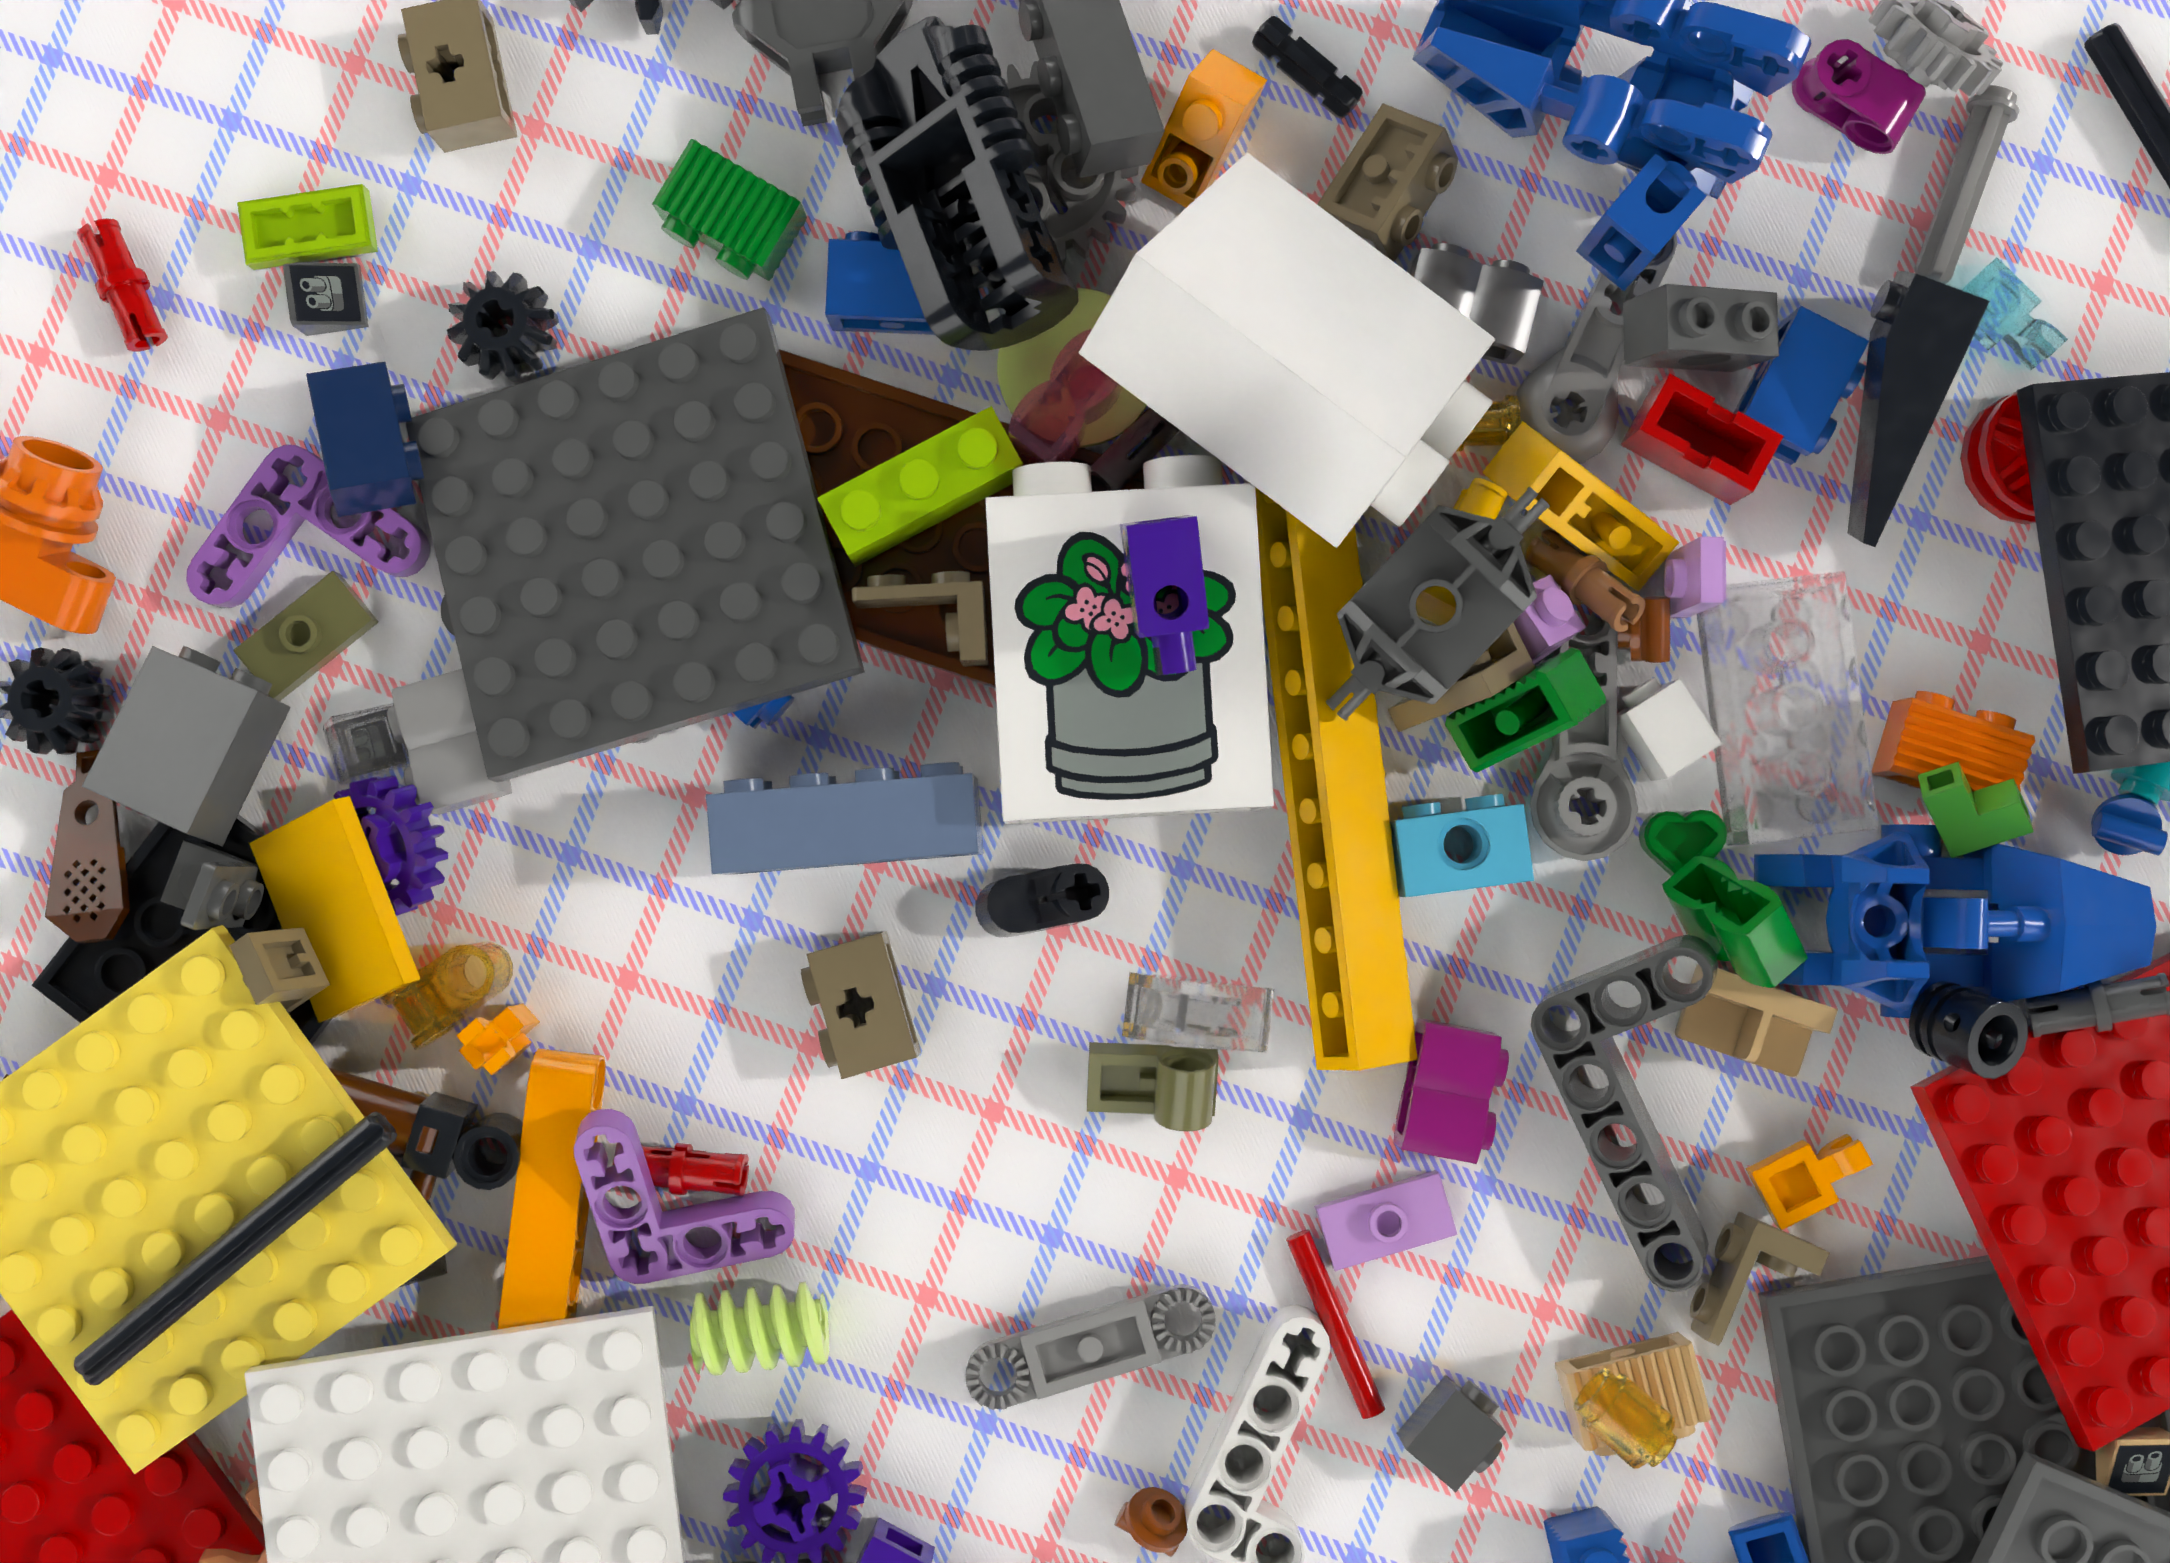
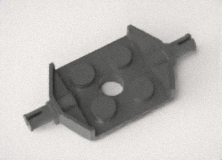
M1531 487L1527 488V491L1502 517L1498 515L1495 520L1438 505L1337 613L1354 668L1351 671V677L1330 699L1325 701L1327 705L1334 710L1351 692L1354 693V696L1337 713L1345 721L1348 720V717L1371 693L1375 695L1378 690L1434 705L1537 598L1519 542L1524 538L1522 534L1550 505L1541 498L1522 517L1520 515L1521 512L1539 495ZM1427 587H1445L1454 595L1456 610L1453 617L1447 623L1430 625L1424 622L1418 615L1416 609L1417 598Z

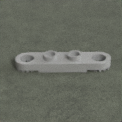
M1179 1284L985 1342L972 1353L966 1368V1387H968L971 1397L977 1403L992 1410L1007 1409V1407L1033 1399H1042L1158 1364L1169 1358L1193 1353V1351L1203 1348L1212 1338L1216 1326L1215 1312L1211 1301L1204 1292L1191 1285ZM1190 1302L1195 1307H1198L1202 1316L1201 1323L1192 1334L1186 1336L1175 1335L1165 1326V1314L1169 1307L1175 1305L1174 1303ZM990 1358H1005L1016 1369L1017 1379L1007 1390L993 1391L982 1383L979 1371L984 1362L989 1361Z

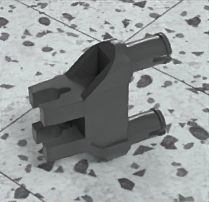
M739 0L740 2L735 6V10L732 13V19L736 31L753 48L791 76L797 111L801 116V122L804 127L828 122L819 75L853 69L854 79H856L858 76L869 71L873 67L876 56L899 33L909 14L913 0Z

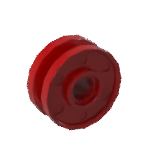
M2016 391L1997 400L1978 413L1964 435L1960 460L1965 484L1980 506L2001 520L2026 525L2036 523Z

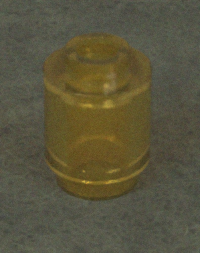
M1604 1368L1584 1385L1575 1399L1573 1409L1583 1417L1582 1426L1633 1469L1640 1468L1646 1463L1651 1467L1657 1466L1670 1454L1675 1446L1677 1436L1672 1432L1675 1426V1417L1625 1374L1616 1376L1609 1369Z

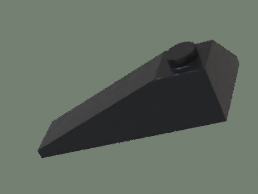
M1897 271L1894 280H1887L1879 289L1870 314L1876 320L1869 337L1847 533L1860 542L1872 547H1876L1990 302L1984 298L1917 273Z

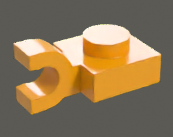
M524 1003L506 1007L490 1021L477 1017L456 1035L464 1044L458 1051L475 1070L484 1067L490 1075H494L501 1068L514 1061L532 1044L526 1034L539 1024L540 1021Z
M1846 1133L1826 1144L1816 1155L1810 1144L1801 1140L1745 1169L1774 1224L1779 1229L1784 1230L1839 1202L1840 1200L1831 1183L1873 1165L1862 1142L1858 1139L1853 1141L1851 1136Z

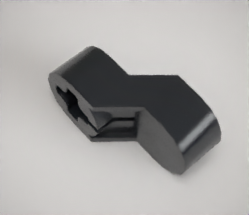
M1080 863L1008 876L988 884L979 893L975 902V914L982 928L987 933L996 937H1013L1075 925L1098 917L1105 910L1109 901V886L1105 876L1097 868L1089 864ZM1046 897L1045 903L1038 904V899Z

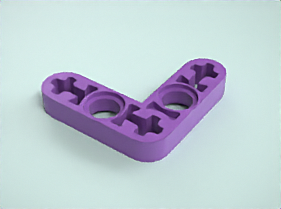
M283 445L273 449L265 457L192 558L187 569L186 582L190 592L202 602L219 608H233L241 605L251 596L305 519L376 569L394 577H409L418 573L426 565L430 556V544L426 534L417 525L393 508L361 513L359 520L353 526L337 528L331 519L333 500L329 491L323 460L297 445ZM291 464L298 468L302 465L300 471L307 477L303 486L288 485L289 479L282 474L287 465ZM267 491L279 496L278 499L289 503L290 507L285 512L280 506L263 499L264 494ZM266 510L273 520L271 535L264 542L250 544L244 537L243 523L252 512ZM380 513H383L384 517L379 520ZM376 526L399 539L407 533L404 544L410 549L409 555L405 559L393 556L387 561L391 554L390 549L368 535L374 531ZM364 539L363 546H361L360 541ZM231 543L235 548L253 555V558L249 563L236 558L237 554L227 551L226 547ZM215 566L227 569L226 575L233 581L228 590L217 587L213 589L216 582L209 574Z
M599 1109L589 1113L581 1121L574 1144V1158L609 1265L614 1274L623 1281L633 1284H646L755 1261L783 1253L791 1245L795 1233V1208L791 1201L783 1194L774 1191H757L744 1194L743 1196H734L662 1212L637 1129L632 1120L620 1111ZM606 1135L609 1143H617L614 1154L615 1165L607 1168L608 1156L605 1147L600 1142L594 1143L595 1136ZM616 1186H626L635 1190L641 1197V1201L630 1208H619L608 1202L605 1193ZM768 1217V1221L771 1225H776V1229L765 1231L761 1223H756V1219ZM732 1222H737L736 1233H741L739 1239L732 1238ZM705 1226L718 1232L721 1240L711 1247L700 1248L688 1242L685 1234L693 1228ZM639 1227L638 1239L644 1252H650V1256L640 1257L636 1249H629L632 1229Z

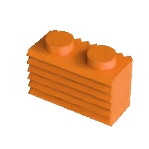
M1917 691L1915 698L1910 697L1892 701L1871 774L1920 789L1919 774L1959 762L1972 791L2013 778L2019 791H2021L2020 784L2025 779L2024 771L2028 767L2027 760L2032 754L2031 747L2035 743V736L2014 730L2017 721L2015 718L1987 710H1977L1975 717L1953 710L1956 702L1954 699L1928 691Z

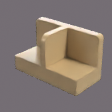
M1696 965L1691 983H1696L1703 978L1700 965ZM1717 968L1716 977L1705 998L1696 1004L1682 1009L1675 1029V1035L1679 1039L1790 1077H1795L1799 1074L1812 1031L1830 1034L1838 1009L1778 988L1761 987L1751 984L1737 974Z

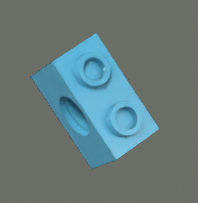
M1503 794L1466 798V811L1442 814L1440 802L1402 807L1403 819L1390 821L1399 897H1413L1534 881L1524 804L1505 806ZM1455 826L1465 829L1473 841L1471 855L1461 863L1451 860L1444 850V838L1447 832Z

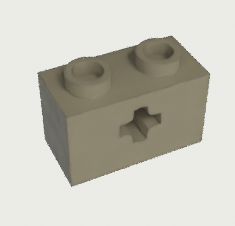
M440 0L401 9L406 33L398 35V46L408 73L415 74L418 94L410 96V103L414 120L420 133H428L444 153L518 137L493 17L482 1Z
M887 931L806 954L809 967L801 969V978L810 1005L820 1004L827 1028L819 1030L818 1036L828 1068L838 1065L841 1079L914 1059L921 1054ZM856 987L861 998L871 996L874 1001V1008L865 1013L866 1023L860 1024L859 1017L856 1014L846 1015L843 1010V1004L852 999L851 988Z

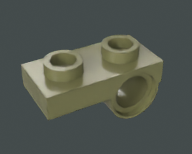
M1089 1042L1087 1112L1154 1114V1119L1159 1125L1171 1130L1188 1132L1204 1129L1211 1124L1212 1116H1215L1219 1061L1217 1047Z

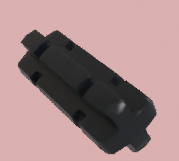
M1271 16L1259 27L1252 40L1253 47L1269 61L1276 57L1279 60L1276 65L1277 68L1314 99L1318 95L1322 96L1324 100L1321 105L1336 118L1343 119L1360 101L1363 94L1362 88L1346 74L1340 79L1336 75L1339 68L1301 36L1294 40L1291 37L1293 29L1280 18Z

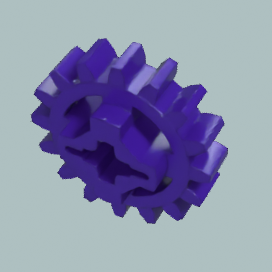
M375 776L349 783V789L336 792L333 795L334 799L347 796L351 798L396 916L416 910L418 905L432 901L434 895L430 887L442 884L445 880L443 874L435 867L436 863L448 859V852L436 847L435 838L440 837L445 832L444 827L441 825L431 826L428 820L434 808L432 803L428 802L417 805L415 803L417 787L411 784L399 788L397 777L395 776L377 779ZM372 807L376 808L375 814H370L368 811ZM392 880H398V885L391 884Z
M796 1419L790 1434L784 1436L779 1426L773 1423L769 1425L765 1432L766 1445L760 1440L751 1437L743 1447V1451L749 1461L735 1458L728 1470V1473L733 1478L740 1481L728 1484L723 1492V1500L730 1503H738V1507L730 1513L726 1520L728 1527L745 1525L747 1532L740 1544L744 1550L753 1546L756 1542L765 1546L762 1553V1563H770L776 1552L785 1554L786 1563H797L802 1553H807L813 1563H822L825 1556L826 1543L839 1552L845 1547L847 1536L842 1527L857 1530L862 1514L851 1506L864 1503L867 1488L852 1484V1481L861 1475L863 1465L861 1461L845 1463L843 1460L850 1444L846 1438L837 1442L833 1447L825 1442L829 1427L825 1424H822L817 1429L814 1436L805 1435L803 1419ZM800 1453L811 1456L822 1464L817 1465L802 1458ZM768 1462L770 1468L767 1473L771 1484L762 1487L760 1492L754 1494L755 1476L758 1470ZM788 1483H791L792 1488L796 1492L804 1490L808 1492L804 1504H800L795 1495L784 1497L783 1492ZM838 1493L836 1511L823 1525L821 1522L823 1514L819 1504L829 1501L832 1495ZM770 1523L775 1524L783 1529H786L790 1531V1533L780 1531L774 1528L772 1525H770Z

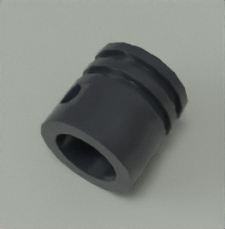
M1940 981L1930 985L1917 998L1909 1018V1036L1916 1049L1927 1056L1934 1057L1937 1060L1944 1061L1983 1078L1995 1079L2007 1074L2018 1063L2025 1050L2028 1038L2027 1021L2020 1008L2008 1001L1974 991L1971 988L1960 986L1954 982ZM2002 1034V1042L1999 1047L1995 1048L1996 1039Z

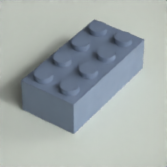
M959 762L920 765L921 777L900 779L899 771H894V768H871L855 770L854 783L836 784V776H829L828 773L789 776L790 788L773 789L772 781H763V778L723 781L724 793L706 794L712 874L735 875L982 855L984 850L978 779L972 773L963 774V766H960Z

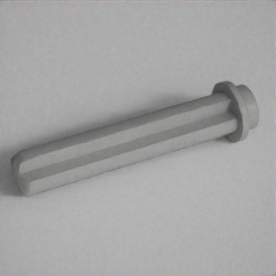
M1990 85L1981 96L1974 95L1969 98L1966 109L1970 116L1916 262L1915 273L1944 284L1952 279L2008 123L2015 121L2019 114V107L2015 104L2017 95L2013 91L2001 86Z

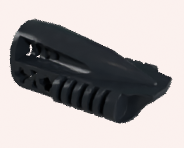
M932 16L901 31L876 56L873 67L866 73L858 76L848 86L837 109L836 124L843 143L847 146V153L851 164L855 166L854 171L859 185L863 187L862 192L866 204L871 207L870 214L874 225L879 228L878 235L882 246L892 250L899 249L924 317L934 334L943 343L965 350L988 351L1009 347L1034 338L1067 317L1078 303V290L1074 280L1069 278L1065 272L1056 244L1041 218L1024 175V171L1034 161V152L1030 143L1025 140V129L1022 122L1017 119V109L1014 101L1009 98L1008 86L1005 79L1001 77V69L997 59L993 56V48L985 29L973 24L953 28V26H945L940 18ZM977 266L979 272L973 274L971 267ZM987 287L989 294L981 299L978 289ZM997 309L1000 316L989 322L986 311Z

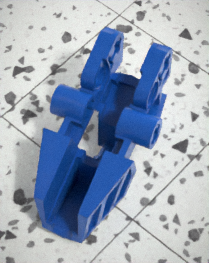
M1437 0L1412 60L1512 138L1538 135L1546 114L1570 121L1562 143L1567 150L1577 157L1601 165L1618 163L1638 174L1656 153L1666 162L1674 161L1688 169L1697 181V188L1708 196L1717 177L1729 184H1733L1758 170L1773 136L1772 131L1759 119L1738 111L1748 106L1754 91L1768 97L1794 81L1800 73L1812 43L1810 37L1801 32L1795 25L1712 2H1697L1693 4L1690 0ZM1584 26L1641 45L1651 46L1654 49L1651 57L1646 56L1618 77L1604 74L1582 77L1581 70L1566 64L1570 52L1576 46Z
M1913 824L1881 825V839L1845 855L1754 854V881L1769 887L1832 888L1828 897L1829 902L1826 914L1829 938L1827 940L1832 952L1805 950L1808 959L1779 984L1842 986L1880 1003V1016L1910 1018L1912 1007L1919 995L1930 985L1940 981L1954 982L1960 986H1965L1974 991H1979L2005 1001H2013L2065 991L2151 965L2157 927L2151 888L2061 858L1999 843L1964 854L1963 858L1942 857V838L1936 825ZM1926 889L1988 891V898H1936L1923 896ZM1988 903L1998 904L1999 910H1988ZM1988 937H1999L1998 942H1988ZM1923 947L1988 949V954L1925 953Z

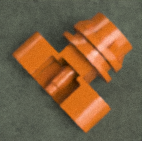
M18 436L14 438L8 456L0 461V600L57 628L79 634L96 633L116 577L108 569L71 552L73 544L89 543L96 537L98 524L95 520L99 519L103 508V500L97 485L103 467L93 457L68 445L39 437Z

